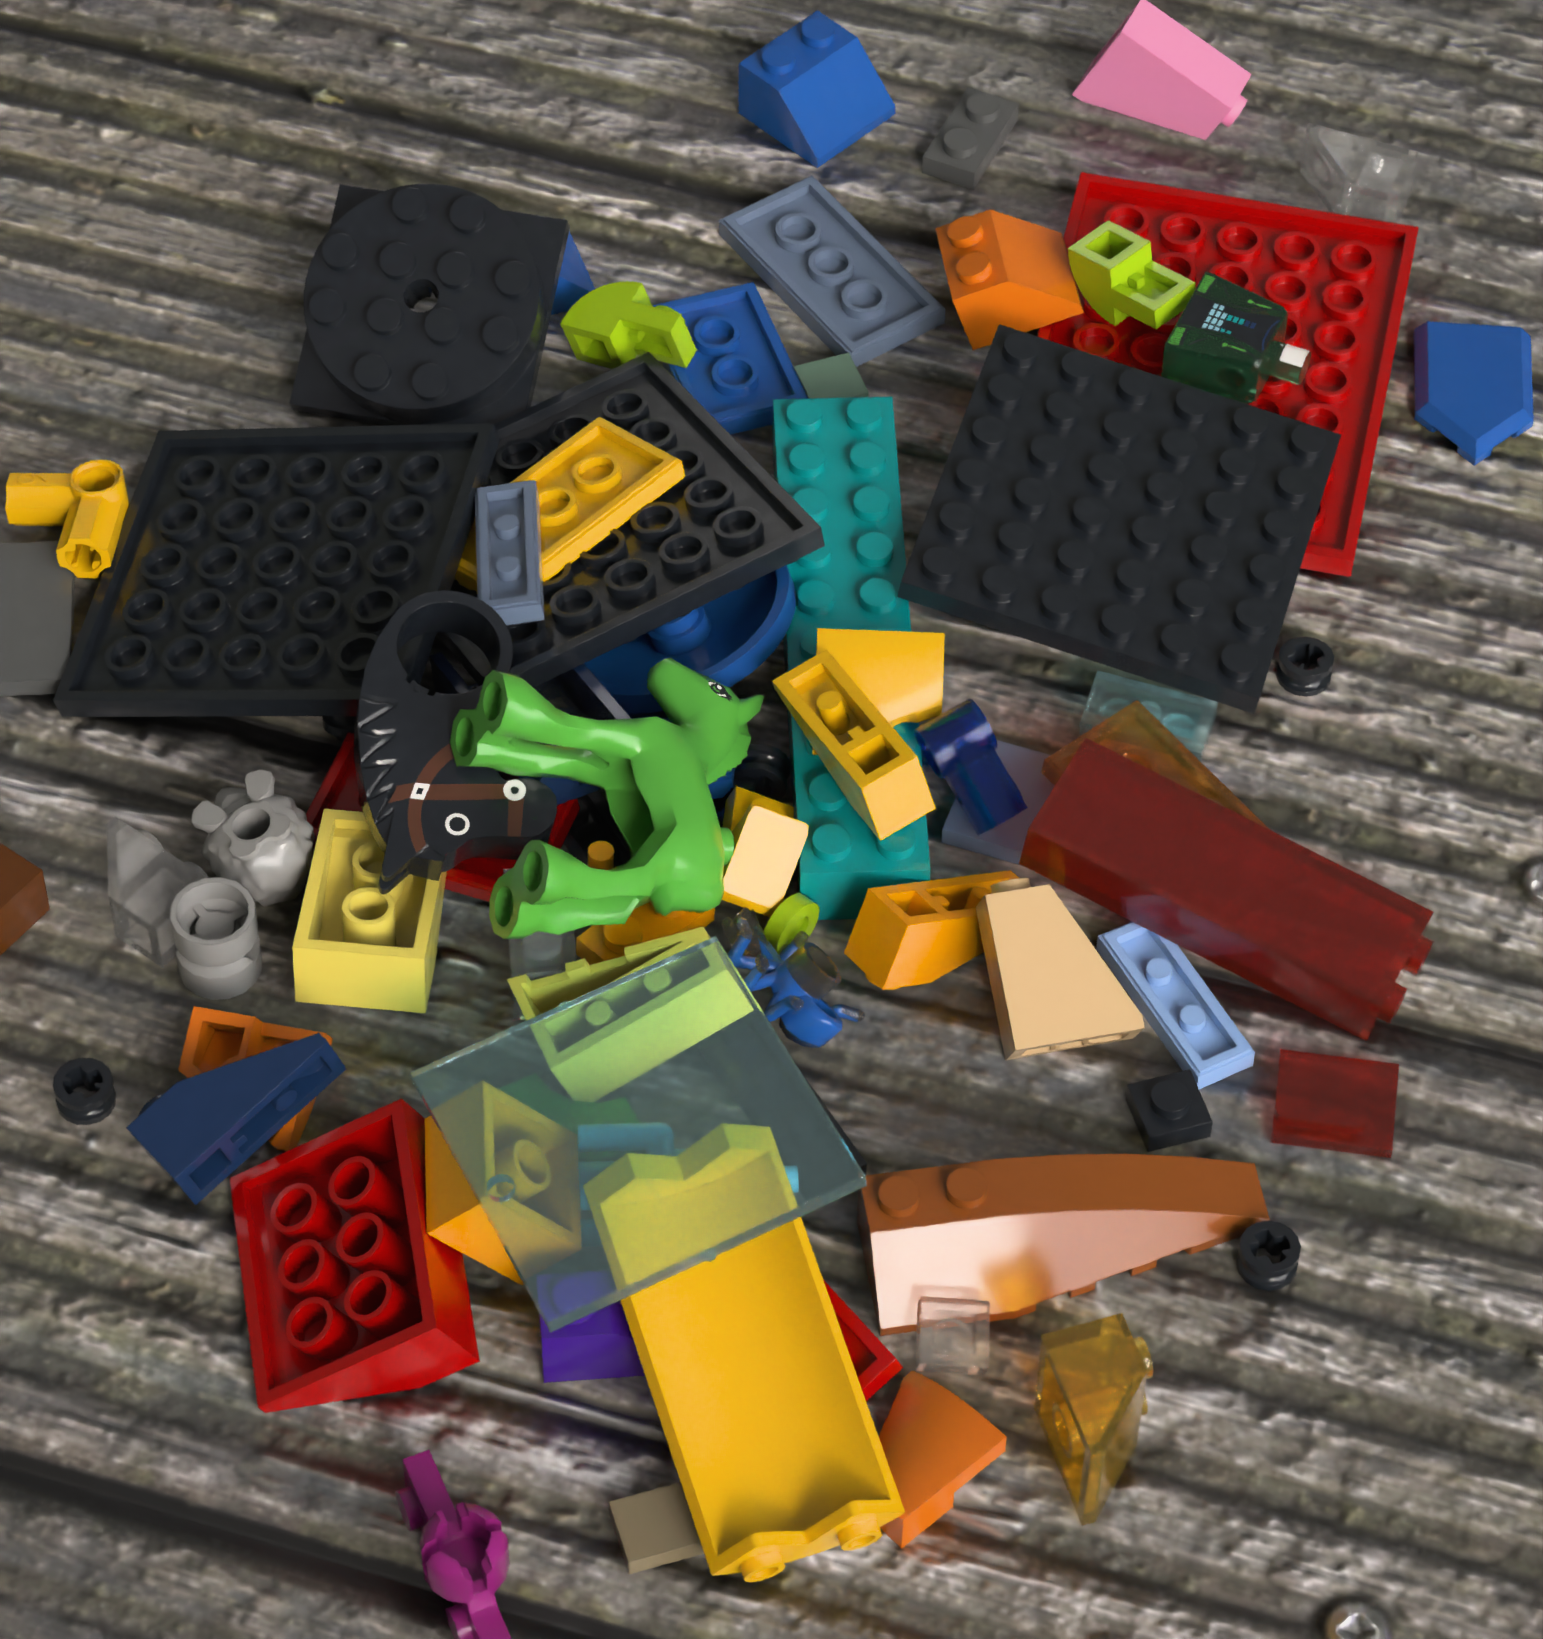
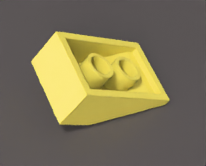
M335 809L323 810L292 946L295 1002L426 1013L436 963L447 871L441 872L439 881L409 874L390 892L384 895L381 894L378 884L385 854L375 841L363 812Z

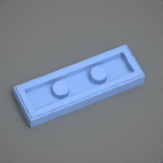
M1154 912L1098 935L1097 951L1181 1070H1191L1198 1089H1202L1253 1066L1254 1050Z

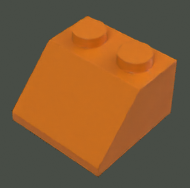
M991 209L972 216L960 217L952 223L935 228L952 301L973 351L992 344L999 324L1026 333L1084 313L1061 232Z

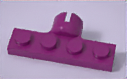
M430 1450L402 1459L405 1488L396 1491L398 1506L408 1530L413 1531L420 1528L422 1531L420 1551L425 1581L433 1592L453 1603V1606L446 1608V1615L454 1639H512L501 1616L494 1594L505 1581L510 1565L507 1534L502 1531L501 1521L494 1513L475 1504L461 1502L455 1505V1510Z

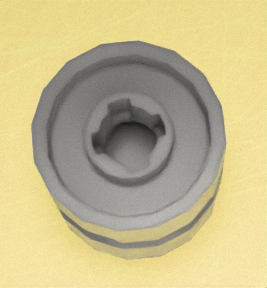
M222 877L203 878L188 884L177 893L170 906V922L173 941L176 945L175 954L178 973L184 986L195 995L210 1000L230 999L245 993L256 983L262 972V953L258 935L256 908L249 890L236 881Z

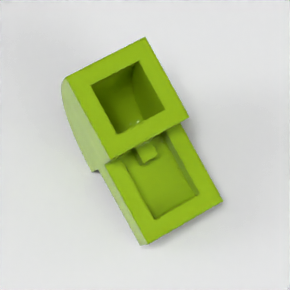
M1109 220L1068 248L1069 263L1078 288L1091 307L1114 326L1131 316L1154 329H1158L1186 309L1196 294L1194 281L1152 260L1151 241Z
M614 282L590 291L569 309L560 323L577 360L609 369L618 367L635 359L637 355L641 356L647 352H650L658 361L687 368L697 351L682 315L664 305L653 307L643 283Z

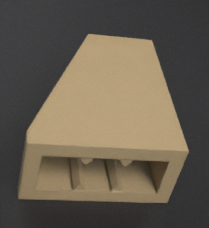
M1017 878L998 882L990 886L992 894L984 895L975 908L1005 1060L1133 1039L1145 1029L1142 1014L1050 884L1031 887L1029 878Z

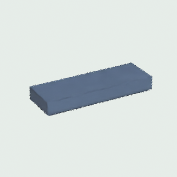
M536 480L477 488L475 493L478 599L492 607L506 625L544 620L540 506Z

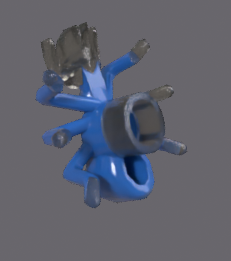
M744 908L735 916L733 921L729 917L721 921L724 934L732 945L726 957L727 963L733 968L751 970L740 984L741 989L746 993L771 987L773 996L764 1010L763 1018L767 1022H772L779 1018V1027L786 1038L803 1047L817 1049L824 1046L842 1030L843 1021L840 1018L854 1022H860L864 1019L865 1013L860 1009L843 1004L830 1007L822 999L841 982V975L834 962L820 947L812 942H807L809 935L805 931H799L790 944L778 954L767 940L764 931L759 925L754 909L750 911L749 908Z

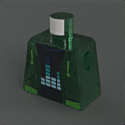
M1205 271L1165 343L1161 377L1241 403L1250 404L1258 399L1269 376L1300 385L1309 367L1311 351L1284 343L1288 312L1283 306Z

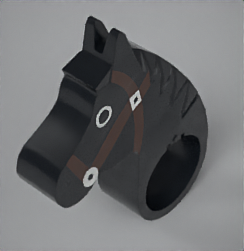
M445 590L428 592L412 598L402 605L378 636L365 667L354 724V762L358 792L365 819L375 841L385 854L378 884L379 892L383 895L390 892L409 874L439 881L441 872L454 868L466 859L501 858L518 860L525 845L531 840H541L548 844L557 814L555 794L540 781L531 778L504 780L498 771L487 767L456 766L450 745L453 721L460 709H476L483 684L465 693L444 694L435 692L431 696L428 695L429 689L419 685L414 680L411 683L407 681L408 674L401 665L398 651L412 638L429 632H449L465 637L481 649L487 657L492 670L509 673L513 658V644L505 622L488 604L462 592Z

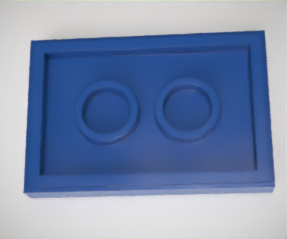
M754 282L652 305L653 307L664 305L680 313L685 320V324L697 349L687 368L662 362L664 368L730 435L773 425V399L808 398Z

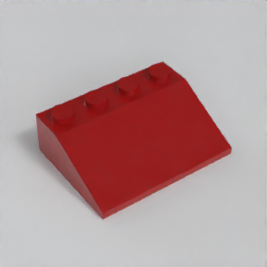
M402 1098L230 1178L257 1406L264 1413L417 1389L480 1362L463 1253L426 1233L425 1118Z

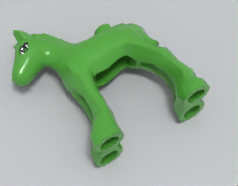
M670 657L663 659L650 668L647 674V688L671 722L659 717L595 720L573 716L555 708L529 683L516 674L492 670L484 679L476 709H460L453 721L450 745L456 766L487 767L513 776L564 778L600 787L606 791L610 814L630 852V860L627 864L603 870L590 868L569 853L541 840H531L525 845L514 867L499 877L494 884L489 903V917L493 932L503 939H523L537 931L560 935L589 925L625 924L634 909L649 902L652 903L655 912L664 916L672 911L702 913L718 906L724 894L723 867L729 863L733 856L734 837L728 827H720L708 785L716 782L718 778L726 776V772L736 768L737 765L741 764V760L748 756L747 750L752 737L748 733L747 722L760 712L764 696L758 694L746 699H739L729 687L680 664Z

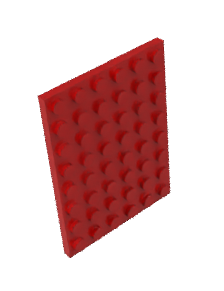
M1081 172L1063 237L1067 252L1070 246L1109 220L1151 241L1152 260L1194 281L1197 295L1243 312L1281 317L1264 351L1275 350L1277 352L1253 354L1259 359L1249 355L1234 361L1229 366V378L1233 387L1244 397L1251 400V402L1246 401L1232 390L1225 375L1227 363L1233 358L1246 353L1227 348L1205 360L1193 372L1196 365L1204 358L1223 349L1220 347L1221 342H1228L1241 347L1239 344L1223 338L1227 337L1234 340V337L1226 334L1207 331V333L1211 334H1205L1204 338L1209 339L1202 340L1184 371L1180 383L1341 435L1300 568L1351 577L1419 227ZM1206 275L1218 279L1208 293L1211 297L1197 292ZM1223 283H1224V285H1225V287H1226V290H1227L1228 294L1230 295L1231 299H1230V298L1227 296V294L1225 293L1224 288H1223ZM1077 286L1084 313L1039 328L1037 337L1168 379L1194 331L1188 330L1182 346L1168 343L1178 325L1194 330L1196 327L1179 323L1187 308L1158 329H1154L1131 316L1114 326L1091 307ZM1252 298L1256 302L1269 305L1276 309H1282L1283 311L1262 310L1258 312H1252L1255 310L1242 309L1239 307L1250 309H1264L1246 304V300ZM1238 340L1249 352L1257 351L1251 346L1247 345L1246 343ZM1287 344L1309 350L1302 367L1280 361L1281 354ZM1223 356H1227V357L1221 358V359H1219V360H1217V361H1215V362H1213V363L1207 365L1206 367H1204V368L1202 369V367L1205 366L1207 363H1209V362H1211V361H1213V360H1215V359H1217V358H1220V357H1223ZM1270 356H1273V357L1267 359L1266 361H1264L1263 363H1261V364L1255 369L1254 372L1260 373L1261 375H1258V374H1254V373H1253L1252 376H1251V381L1249 380L1250 374H1247V373L1244 372V385H1245V389H1244L1243 384H1242V370L1239 369V368L1231 367V366H1238V367H1241V368L1244 367V369H1245L1247 372H1252V370H1253L1261 361H1263L1264 359H1266V358H1268V357H1270ZM1275 359L1258 393L1256 394V389L1260 378L1262 377L1264 371L1271 363V361Z

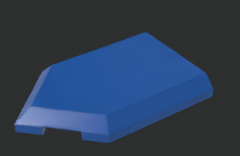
M1427 321L1414 329V419L1432 433L1437 430L1458 446L1457 453L1474 466L1490 456L1492 448L1508 437L1516 438L1533 426L1531 336L1521 327Z

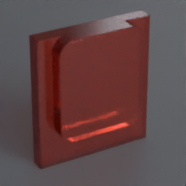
M1280 1049L1271 1143L1391 1158L1399 1064Z

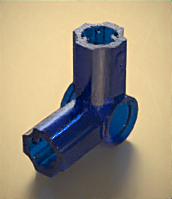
M969 698L914 729L915 739L918 745L921 746L922 765L925 771L934 772L940 779H946L977 836L992 830L1028 808L1017 785L1008 774L995 751L998 748V744L992 728L981 709L972 699Z

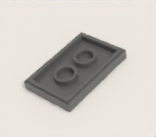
M59 541L0 543V696L56 694L73 651L75 574L67 568L59 566L56 555Z

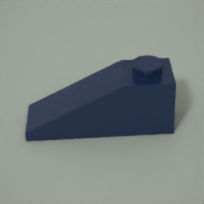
M320 1033L176 1082L164 1094L149 1100L141 1109L138 1117L126 1129L159 1167L197 1205L347 1068L328 1041Z

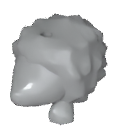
M257 770L247 773L245 776L246 789L235 787L222 788L217 793L214 804L209 801H202L193 810L191 821L195 828L208 833L201 853L209 861L210 867L216 876L238 882L249 890L254 902H259L262 906L266 907L278 902L296 899L307 884L312 863L315 836L314 829L307 821L305 812L296 807L295 800L291 796L274 794L275 778L272 772Z

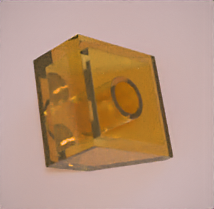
M1123 1313L1042 1334L1034 1410L1082 1526L1096 1522L1137 1446L1141 1416L1148 1413L1145 1384L1146 1379L1153 1376L1152 1360L1144 1339L1141 1336L1132 1337Z

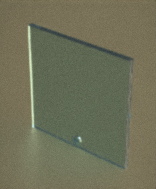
M716 936L576 999L563 1001L556 1008L410 1072L413 1084L550 1332L701 1262L712 1261L717 1255L867 1186L864 1172Z

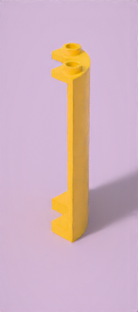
M721 1128L679 1160L628 1157L584 1189L711 1575L742 1573L745 1582H757L782 1572L785 1569L784 1563L802 1559L839 1545L842 1550L850 1551L866 1547L882 1537L880 1527L904 1514L905 1510L771 1131Z

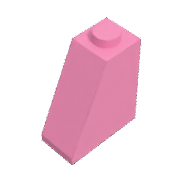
M1140 0L1093 59L1072 95L1082 102L1206 140L1220 123L1229 128L1241 113L1248 100L1240 94L1252 74L1147 0Z

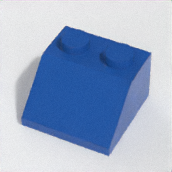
M818 10L738 63V113L816 168H819L895 115L896 106L859 39Z

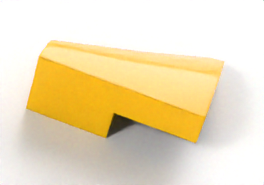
M817 628L816 655L827 649L892 727L904 722L918 723L942 714L945 633ZM813 748L812 755H818Z

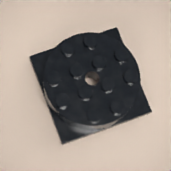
M432 183L412 184L381 191L340 184L330 229L316 249L306 276L303 307L307 329L289 403L294 411L385 426L496 424L530 408L570 226L568 221L501 210L489 200L473 192L449 185ZM432 292L435 298L438 299L436 305L431 310L426 312L411 310L414 309L415 304L421 299L431 297Z

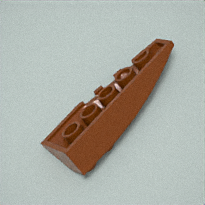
M1060 1154L1003 1158L859 1176L857 1225L880 1336L1018 1318L1036 1311L1037 1303L1064 1293H1068L1070 1298L1095 1290V1284L1100 1280L1125 1271H1129L1130 1275L1134 1276L1156 1268L1158 1259L1183 1250L1192 1255L1241 1237L1249 1226L1257 1222L1270 1221L1255 1163L1200 1157L1145 1154Z

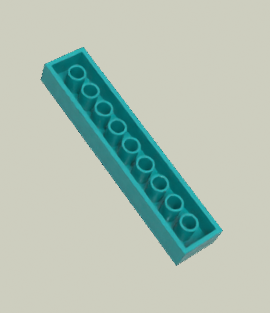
M893 396L773 399L772 454L774 480L821 526L825 544L824 547L787 565L795 584L796 607L790 627L783 638L786 673L816 656L817 628L911 632L909 601L897 597L906 569ZM787 708L792 802L794 807L793 818L809 825L808 836L796 865L798 893H802L819 906L818 920L857 919L868 888L929 881L931 868L926 815L880 841L850 805L820 757L812 755L813 747ZM904 722L894 726L893 728L918 756L922 768L919 722Z

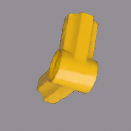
M99 459L80 464L72 473L9 474L6 483L5 505L9 524H14V526H63L56 548L57 560L60 567L67 568L77 578H98L99 573L103 569L111 567L123 520L130 505L123 470L119 464L111 460Z

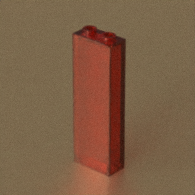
M1088 738L1084 739L1028 828L1019 861L1020 865L1366 1041L1379 1019L1389 1024L1392 1022L1408 990L1399 985V982L1406 971L1415 976L1418 975L1434 944L1433 940L1424 936L1434 913L1433 911Z

